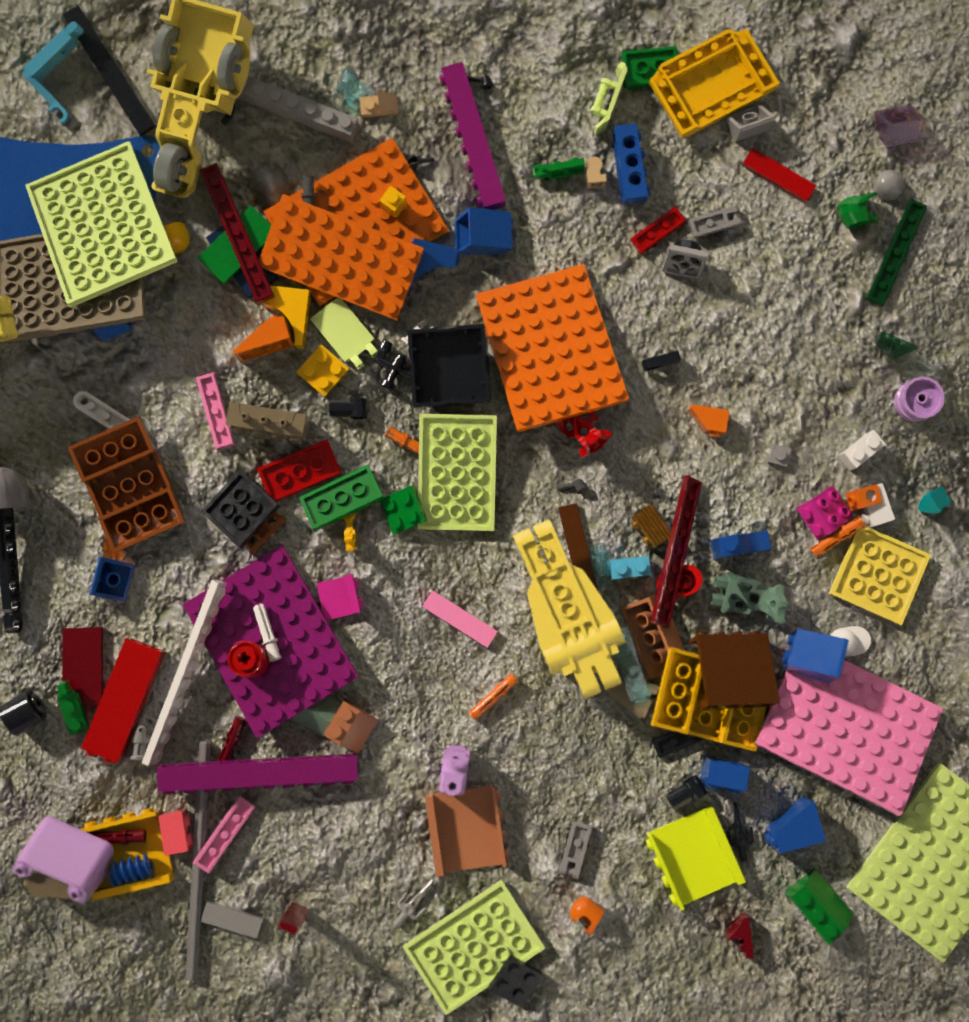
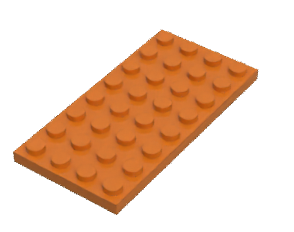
M282 194L259 261L263 269L398 321L425 248Z

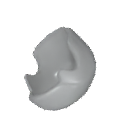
M894 170L881 172L873 186L874 192L878 194L876 196L885 201L896 199L904 189L903 176Z

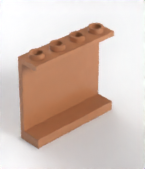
M495 785L465 789V793L462 796H451L443 793L425 796L436 877L444 876V873L501 864L503 867H507L506 861L510 860L508 848L504 849L503 841H507L506 830L501 829L500 821H504L503 810L498 809V801H501L500 789L496 790Z

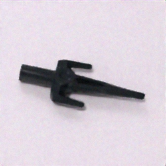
M733 802L735 838L731 839L728 830L726 831V836L730 846H738L740 861L745 862L748 861L746 845L754 842L753 828L749 827V837L745 836L737 803ZM737 822H739L741 834H738Z

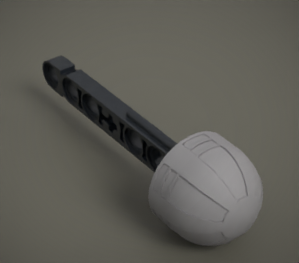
M0 467V587L2 610L4 612L3 623L7 633H19L23 627L22 613H20L21 596L13 508L30 506L29 490L25 479L18 472L10 468Z

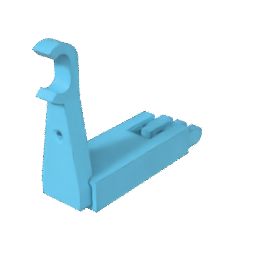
M71 22L65 29L63 28L23 67L25 71L22 73L28 82L51 105L49 107L50 112H55L56 109H60L63 112L64 116L60 119L61 124L67 123L70 115L41 81L79 45L76 39L83 33V28L76 22Z

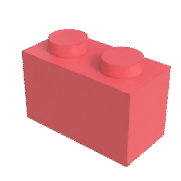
M177 810L159 815L164 856L187 852L192 849L194 836L190 833L191 817L189 813L187 814V810Z

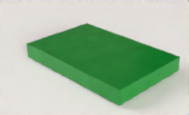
M677 46L622 51L621 59L627 67L624 80L625 90L651 87L649 81L655 75L659 66L678 55Z

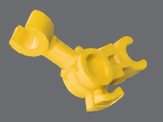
M356 513L343 518L346 526L344 530L346 552L357 550L358 547L356 544V530L353 528V520L356 517Z

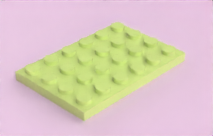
M419 414L418 495L428 521L419 524L418 529L494 531L497 415Z
M501 879L405 943L403 948L439 1006L447 1015L486 989L510 954L526 962L544 950L545 946Z

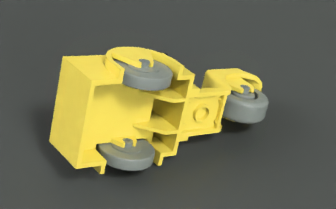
M172 0L168 16L160 14V19L165 22V25L159 29L154 41L153 64L157 71L151 69L146 71V73L153 76L150 87L161 94L160 99L163 101L155 133L160 150L154 163V182L151 187L159 192L186 198L195 192L200 173L199 169H201L203 158L195 143L202 112L217 111L224 113L225 115L221 119L223 125H227L235 113V99L242 93L249 73V44L254 25L238 11L198 0Z

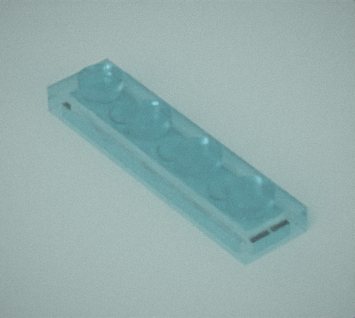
M625 626L620 628L625 644L617 647L619 652L616 653L630 702L634 704L651 697L629 627Z

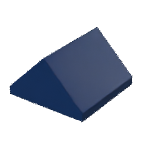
M99 557L89 595L126 602L135 564Z

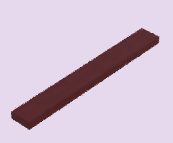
M217 162L199 169L257 305L274 298V293Z
M688 475L683 476L650 621L663 628H670L702 482Z

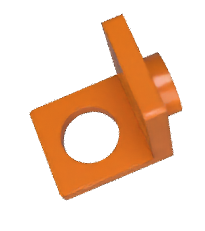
M877 484L845 493L850 511L883 502ZM872 490L875 493L874 501H869L866 498L867 491Z

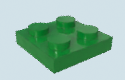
M415 485L392 493L381 500L393 535L428 521Z

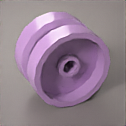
M921 376L910 380L898 388L894 396L896 412L901 418L909 422H920L933 417L944 405L945 395L943 388L930 377Z

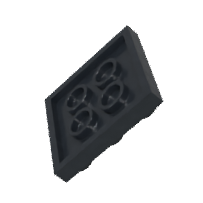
M239 469L201 512L236 546L242 549L279 509L280 505Z

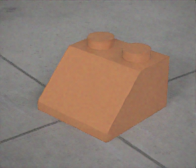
M344 700L323 735L340 746L359 753L379 719L348 700Z

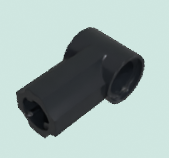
M367 399L330 400V417L366 419Z
M698 775L688 778L682 783L683 785L665 795L674 811L690 801L702 798L708 793Z

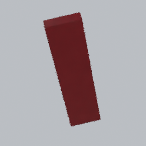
M292 902L281 917L277 927L292 935H296L307 918L310 909Z

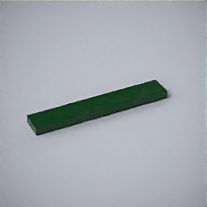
M911 198L908 200L867 293L866 301L880 307L884 306L927 209V205Z

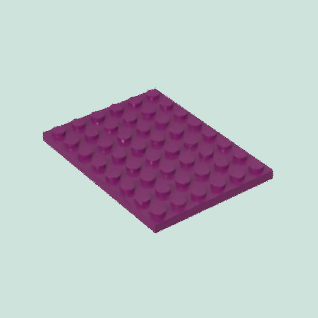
M283 545L222 580L227 583L225 587L226 592L218 605L219 611L213 618L211 623L212 629L206 636L204 643L257 739L359 678L358 673ZM208 589L182 604L194 625ZM258 604H264L274 637L278 640L276 643L282 658L270 662L266 672L257 678L241 677L230 670L228 654L230 649L241 641H250L262 645L264 641L253 608ZM244 654V657L241 658V662H245L246 664H248L247 660L250 659V656H246V654Z

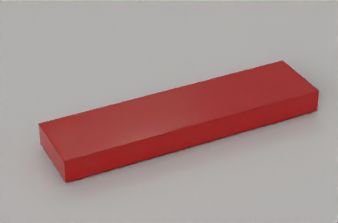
M753 147L742 166L805 203L817 186Z

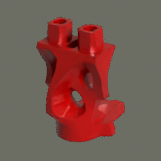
M594 411L589 412V419L579 415L555 422L569 439L574 437L580 442L582 448L579 450V454L582 458L599 451L612 436L610 431L606 429L597 430L592 425L593 422L599 421ZM566 424H572L573 429L571 431L567 430ZM583 427L588 430L586 436L580 434V430Z

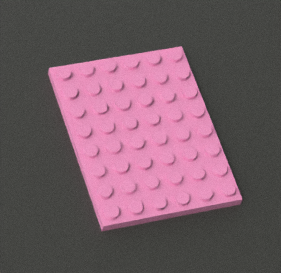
M844 660L840 678L829 683L786 670L778 687L780 703L769 708L754 744L897 816H901L943 708Z

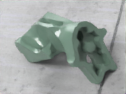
M726 572L725 576H715L714 587L721 589L720 594L711 593L709 602L711 605L718 607L722 613L734 612L749 615L750 611L760 610L766 613V618L769 621L784 624V615L788 607V601L783 594V585L764 587L760 585V581L757 579L746 578ZM751 595H757L758 600L752 602L750 600ZM737 602H743L741 606L735 605Z

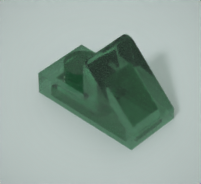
M880 332L876 335L873 342L878 344V347L881 349L891 350L886 363L910 354L917 349V345L885 332Z

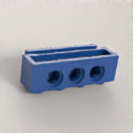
M636 123L614 126L612 145L621 202L623 205L644 203L648 195H650V186L646 184L645 177H647V167L643 166L642 161L644 159V149L640 148L639 142L642 139L641 130H637Z

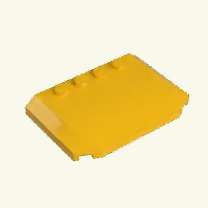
M748 29L737 32L725 30L671 58L659 66L657 72L649 81L651 88L681 138L689 137L769 95L780 84Z

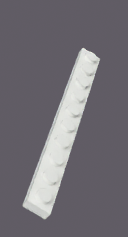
M212 580L142 760L144 765L158 764L162 759V751L170 738L171 727L177 720L176 714L184 702L183 696L191 684V675L197 668V660L200 653L204 650L206 636L212 629L211 623L219 611L218 605L226 592L225 587L227 583L221 580Z

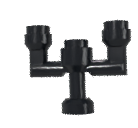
M383 339L378 346L379 351L373 362L386 369H391L387 379H383L380 385L394 391L395 384L393 382L397 374L399 373L402 377L411 381L412 370L411 372L405 370L407 359L400 355L393 357L391 362L385 360L386 355L391 352L393 344Z

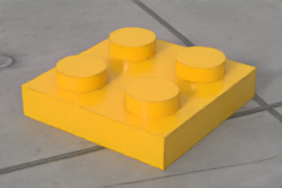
M321 344L296 373L326 398L350 369Z

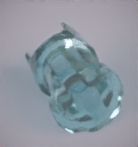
M343 68L340 83L337 84L334 93V101L338 92L347 95V106L353 92L354 79L357 78L358 74L353 70Z
M602 542L598 543L597 546L593 545L591 547V562L594 563L595 570L594 578L611 576L607 566V560H609L608 553L606 552L605 544Z

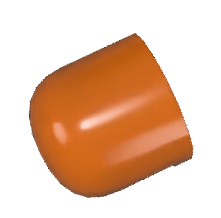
M582 896L573 903L569 914L574 923L580 918L586 923L584 932L591 936L605 910L589 897Z

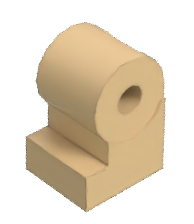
M590 157L586 162V188H600L606 185V174H601L602 161L598 157Z

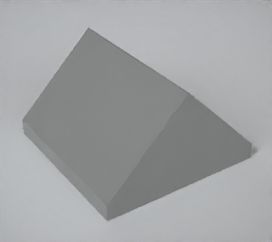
M758 103L726 116L725 119L734 142H738L769 131L775 121V116Z

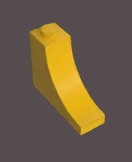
M271 286L275 297L261 304L264 308L279 312L288 319L294 330L296 348L305 350L311 303L310 291L307 289Z

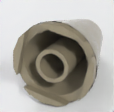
M619 675L621 684L606 690V692L637 718L645 722L650 714L648 711L653 708L657 700L660 686Z

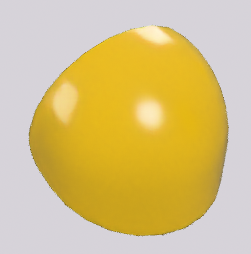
M174 222L164 226L174 253L179 254L185 251L191 240L186 225L183 222Z

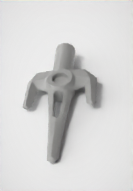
M433 879L409 903H404L408 893L405 892L397 902L398 908L402 912L393 922L395 927L399 929L408 916L412 920H418L426 911V908H423L416 913L415 909L434 882ZM419 895H421V897L418 899L415 905H413L412 903L415 901V899Z

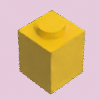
M392 186L387 189L379 200L381 208L394 218H397L407 205L406 196Z

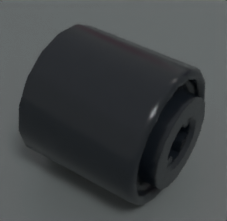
M30 690L24 691L0 706L1 721L7 730L15 736L23 734L46 720L47 717L44 703L37 694Z

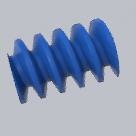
M147 853L143 854V860H141L139 855H136L135 861L130 856L127 863H125V860L122 858L120 859V865L117 864L116 860H113L109 871L112 886H116L117 883L119 885H123L125 882L131 883L133 880L139 881L141 878L145 880L148 876L153 878L155 875L154 863Z

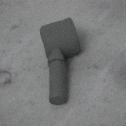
M577 479L568 484L558 485V490L575 487L576 491H580L586 488L583 480Z

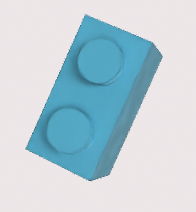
M649 556L608 561L610 580L651 575Z

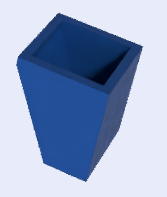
M469 207L454 219L455 248L459 249L458 254L460 256L505 254L513 247V220L511 219V212Z
M796 629L789 633L787 638L789 646L782 657L783 669L826 683L832 682L840 678L849 640Z
M801 797L765 827L767 833L764 834L767 845H770L779 854L826 842L816 804L807 797Z

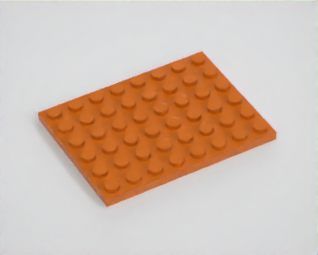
M393 138L314 182V193H316L315 206L410 243H412L413 238L434 243L449 234L448 228L413 170L409 168L408 162ZM390 186L405 195L407 205L397 218L384 211L379 202ZM303 189L294 193L290 197L303 201V199L301 198ZM279 203L263 211L271 225ZM308 286L320 308L337 298Z
M584 264L476 294L517 433L629 401V396Z

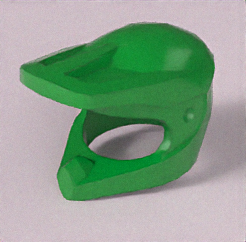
M877 192L850 196L838 204L839 218L846 229L879 221L877 214L870 213L867 210L868 200L878 195Z

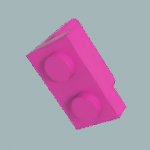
M833 486L828 487L811 500L796 508L816 540L833 533L853 517L849 508Z
M354 574L344 575L345 577L317 584L322 612L326 620L362 612L364 602L362 596L358 594V589L360 588L359 579Z

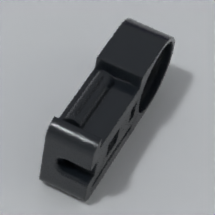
M674 351L645 359L641 363L643 371H650L663 366L677 364L681 361L679 351Z

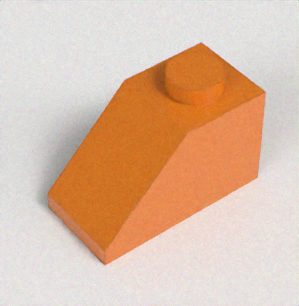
M694 404L689 406L688 412L704 433H709L710 437L720 438V435L723 436L726 433L730 410Z

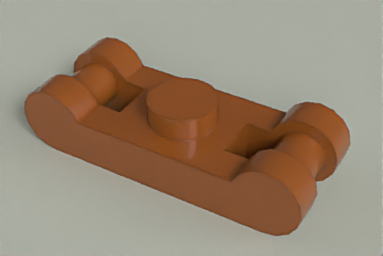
M276 511L270 517L276 522L273 525L266 522L254 535L258 539L255 544L251 539L245 546L252 555H255L267 540L287 521L286 517L279 515Z

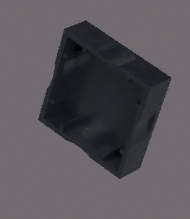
M485 324L462 325L448 329L427 328L407 330L409 358L412 365L411 388L413 408L492 403L487 328Z

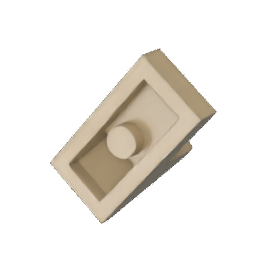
M377 90L376 96L360 97L362 118L399 114L397 95Z

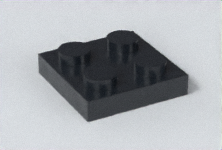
M510 954L488 985L489 991L522 1007L544 975L542 971Z

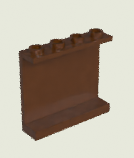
M741 631L731 634L716 632L713 635H708L707 632H700L689 640V644H697L705 699L699 701L700 710L772 707L780 703L768 634H760V631H753L748 634H743Z

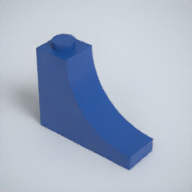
M413 238L412 244L425 249L407 296L410 295V291L418 278L427 271L439 267L454 268L455 265H458L460 260L459 249Z
M768 530L719 537L710 541L713 560L771 549Z

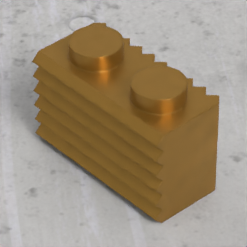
M652 503L631 517L633 520L631 525L637 532L640 530L644 536L642 540L647 547L651 546L654 549L670 538L671 530Z

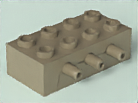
M229 402L225 425L238 435L245 436L246 433H249L256 438L264 439L265 436H268L274 441L283 442V439H287L292 444L302 445V442H308L311 420L306 414Z

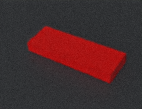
M675 206L630 238V242L642 255L685 224L686 219Z

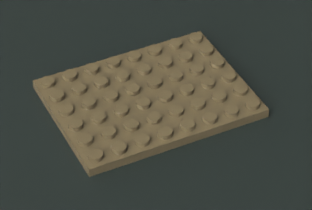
M43 234L0 241V296L10 297L14 314L13 318L15 319L18 333L17 338L0 342V344L146 320L144 277L70 308L65 300Z

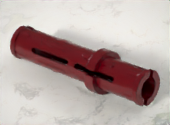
M240 716L234 717L230 731L226 734V742L218 761L232 759L238 741H241L242 730L247 722L245 718Z
M123 829L122 831L87 832L109 843H122V845L135 842L145 843L147 839L146 830L129 831V829Z

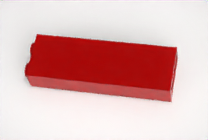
M125 638L81 747L82 750L86 751L87 755L103 757L104 761L110 764L123 761L166 651L132 638Z

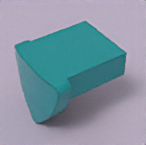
M943 486L927 492L922 497L918 510L932 514L940 513L944 507L952 502Z

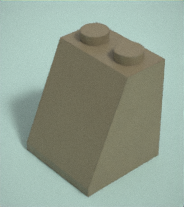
M36 870L29 877H24V887L26 891H29L30 896L71 899L68 894V884Z

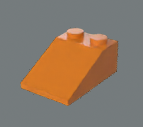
M275 315L270 317L269 320L264 321L233 350V354L240 362H245L294 347L295 343L284 316Z

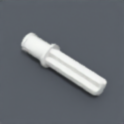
M258 604L253 609L264 641L262 645L266 648L269 662H273L282 658L276 643L278 640L274 637L265 605Z

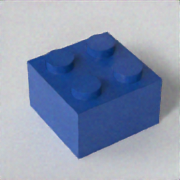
M704 756L700 780L705 782L708 788L720 790L721 787H724L728 792L740 794V791L747 790L750 767L738 762Z

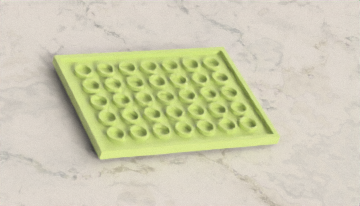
M130 141L25 185L65 300L70 308L178 262Z
M938 762L907 803L902 815L896 818L846 888L942 963L945 962L969 929V784Z

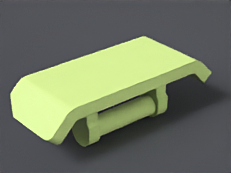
M623 62L616 67L618 83L602 78L595 103L591 107L590 112L593 115L603 117L594 128L596 136L607 130L627 73V67ZM610 88L615 91L609 108L606 111L601 109V105L607 89Z

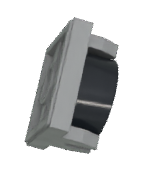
M680 240L675 244L670 242L662 272L699 279L708 258L707 249L702 248L701 251L700 245L692 240Z

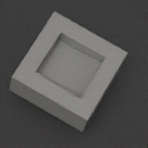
M774 443L771 444L767 463L784 468L787 467L791 448Z

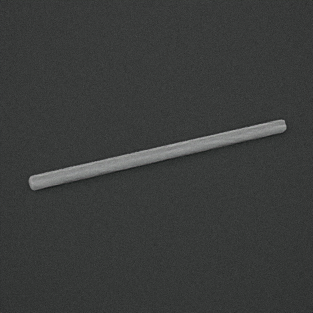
M201 741L199 743L198 762H209L211 742ZM203 790L196 791L185 977L188 981H194L198 978L204 870L193 864V861L206 842L208 792H203Z

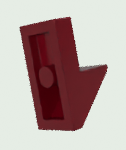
M741 913L725 933V937L727 940L741 939L738 940L739 952L746 959L754 958L750 920L746 913Z

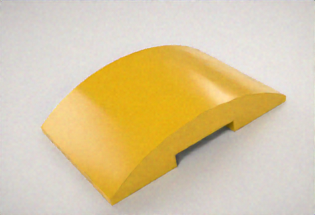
M670 647L651 725L756 752L757 745L754 743L762 727L766 707L700 710L699 701L705 699L699 654Z

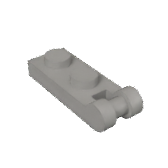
M736 205L689 219L688 223L693 239L743 225V219L739 216V207ZM731 215L732 220L729 221L727 216Z
M575 820L572 821L558 874H568L574 879L579 878L592 825ZM569 861L575 863L574 868L568 866Z

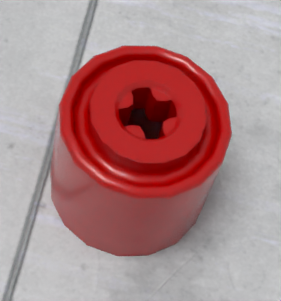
M241 641L235 644L228 654L230 670L241 677L257 678L266 672L270 664L266 649L262 645L250 641ZM244 654H246V656H250V659L247 660L248 664H246L245 662H241V658L244 657Z

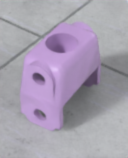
M450 745L448 749L445 748L439 787L441 793L451 796L464 795L470 749Z

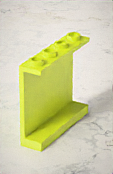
M707 806L646 833L648 837L645 840L649 850H653L656 858L653 859L658 870L662 869L664 874L661 877L665 887H669L672 895H669L673 906H678L680 911L684 910L683 905L736 882L738 885L746 882L715 810L711 806Z

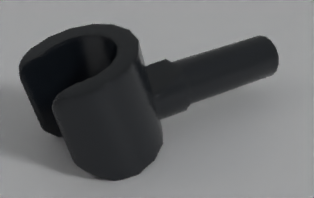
M484 75L482 78L467 76L468 81L482 83L483 89L492 88V81L488 75Z
M412 155L408 160V164H411L409 168L413 171L417 169L419 164L434 162L433 157L419 159L415 155Z

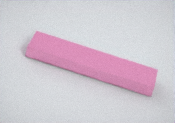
M213 372L196 377L216 450L234 446L235 441L230 430L231 428L225 425L227 413L216 374Z
M433 590L422 606L487 648L498 632Z
M239 795L196 856L193 864L209 874L256 805Z

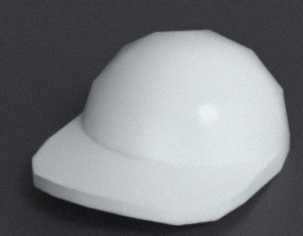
M859 626L839 628L831 634V636L849 640L845 657L863 654L871 645L870 634Z

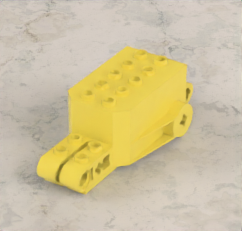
M546 520L533 526L539 544H536L529 528L513 535L532 579L526 596L529 600L539 646L552 675L559 672L563 676L573 673L584 699L601 693L600 686L594 675L595 672L604 690L621 684L620 677L610 656L619 652L617 647L625 644V639L614 614L583 569L569 564L550 520ZM539 547H541L548 564H545Z

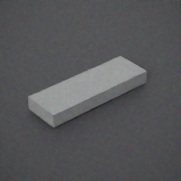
M207 901L200 922L257 939L264 918Z

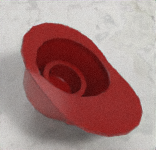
M683 565L676 599L692 595L702 586V574L695 566ZM660 574V576L658 577L657 582H656L657 590H658V586H659V581H660L661 574Z

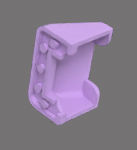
M46 817L38 825L15 861L12 873L20 877H29L36 870L68 884L70 898L85 904L109 874L114 849L109 842L55 818Z

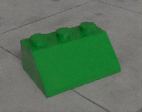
M815 868L785 892L828 945L845 932L853 917L851 911Z

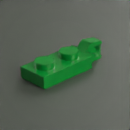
M571 158L564 162L554 161L547 165L538 164L532 166L534 180L547 177L550 180L583 174L585 161L584 158Z
M68 680L60 682L57 685L59 691L57 700L69 735L88 731L90 725L79 692L76 693L75 690H71Z

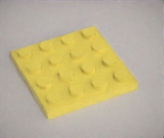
M866 526L853 534L829 594L895 624L902 625L931 554Z

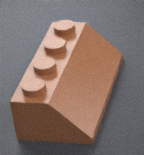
M656 595L621 607L648 680L663 676L670 647L685 651L673 618L671 619L670 628H663L650 622Z

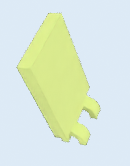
M337 297L310 318L311 322L345 363L351 361L358 371L364 367L363 362L358 357L359 354L367 350L373 359L376 357L378 350L371 344L375 341L374 337L342 299Z

